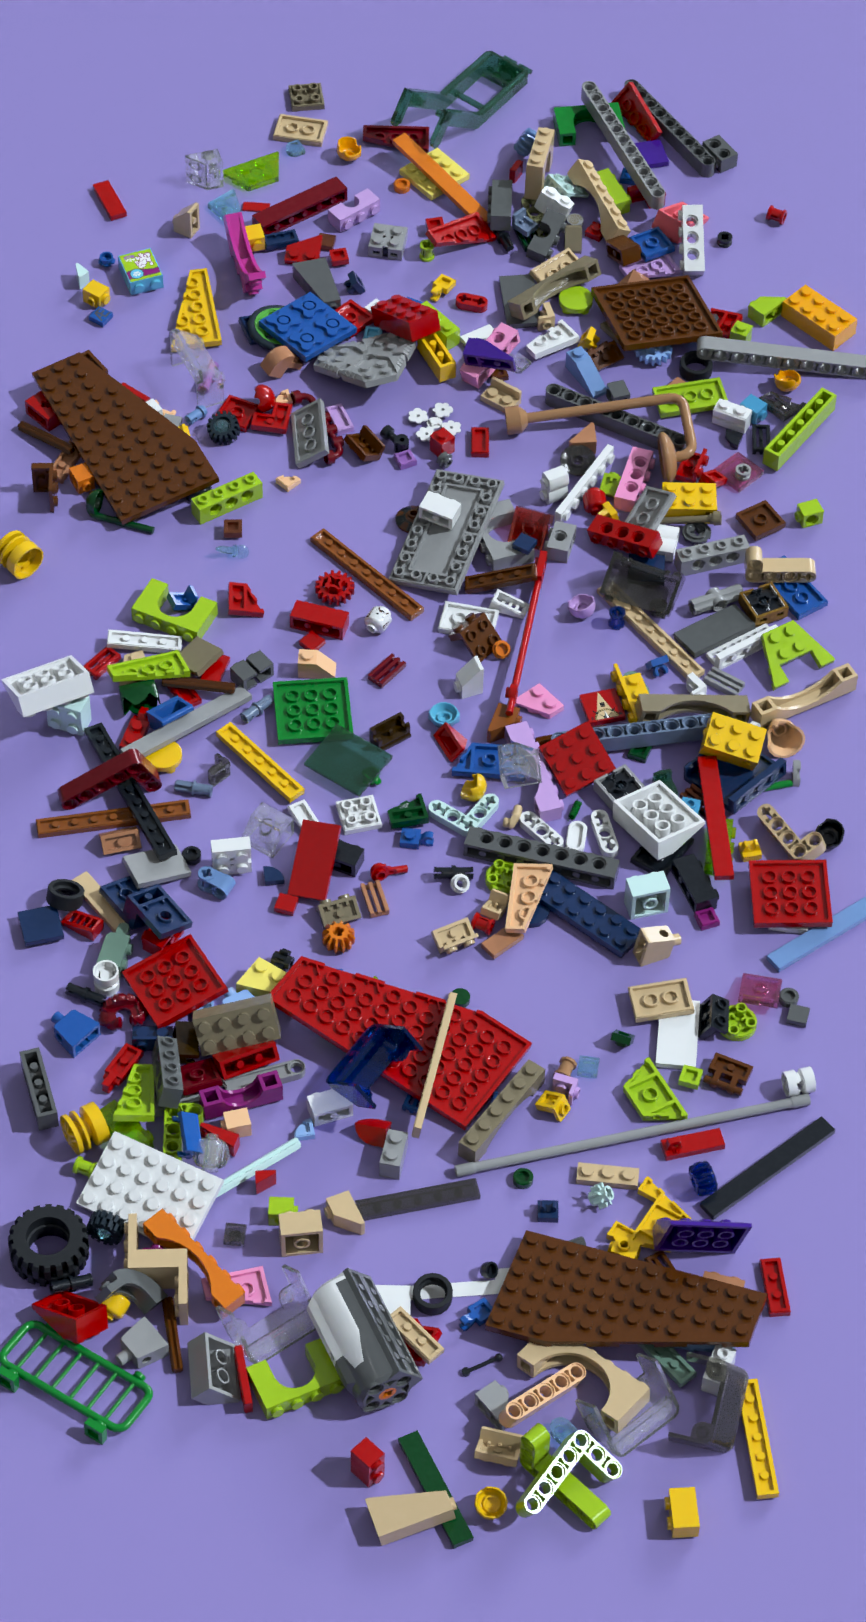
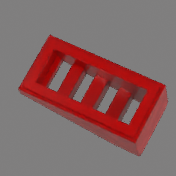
M74 910L68 912L61 921V925L94 941L104 929V920Z
M201 1122V1137L235 1157L240 1146L239 1134Z

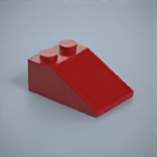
M68 1291L49 1295L32 1304V1309L62 1338L75 1344L83 1343L86 1339L99 1335L100 1332L108 1329L107 1305L99 1304L94 1300Z

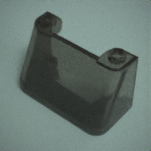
M614 551L600 589V594L603 595L604 600L610 602L617 600L655 613L654 616L665 619V617L670 616L686 578L682 573L674 571L671 574L669 570L665 571L635 561L633 558H627L622 553Z

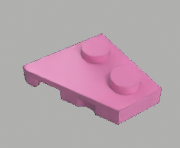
M540 683L518 696L514 706L527 708L528 712L539 714L547 719H551L564 710V705Z

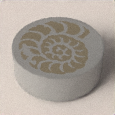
M570 214L567 216V225H581L582 227L584 219L580 214Z

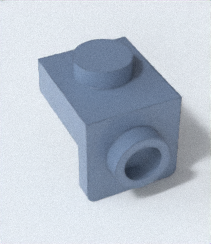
M521 208L512 216V228L524 236L528 237L538 229V223L526 216V208Z

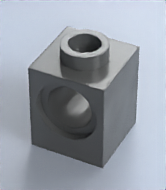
M624 380L607 383L606 397L608 401L630 399V392Z

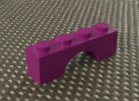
M277 1070L257 1075L252 1083L241 1089L224 1090L219 1086L199 1090V1104L203 1107L205 1120L223 1116V1112L246 1107L249 1109L283 1100V1085Z

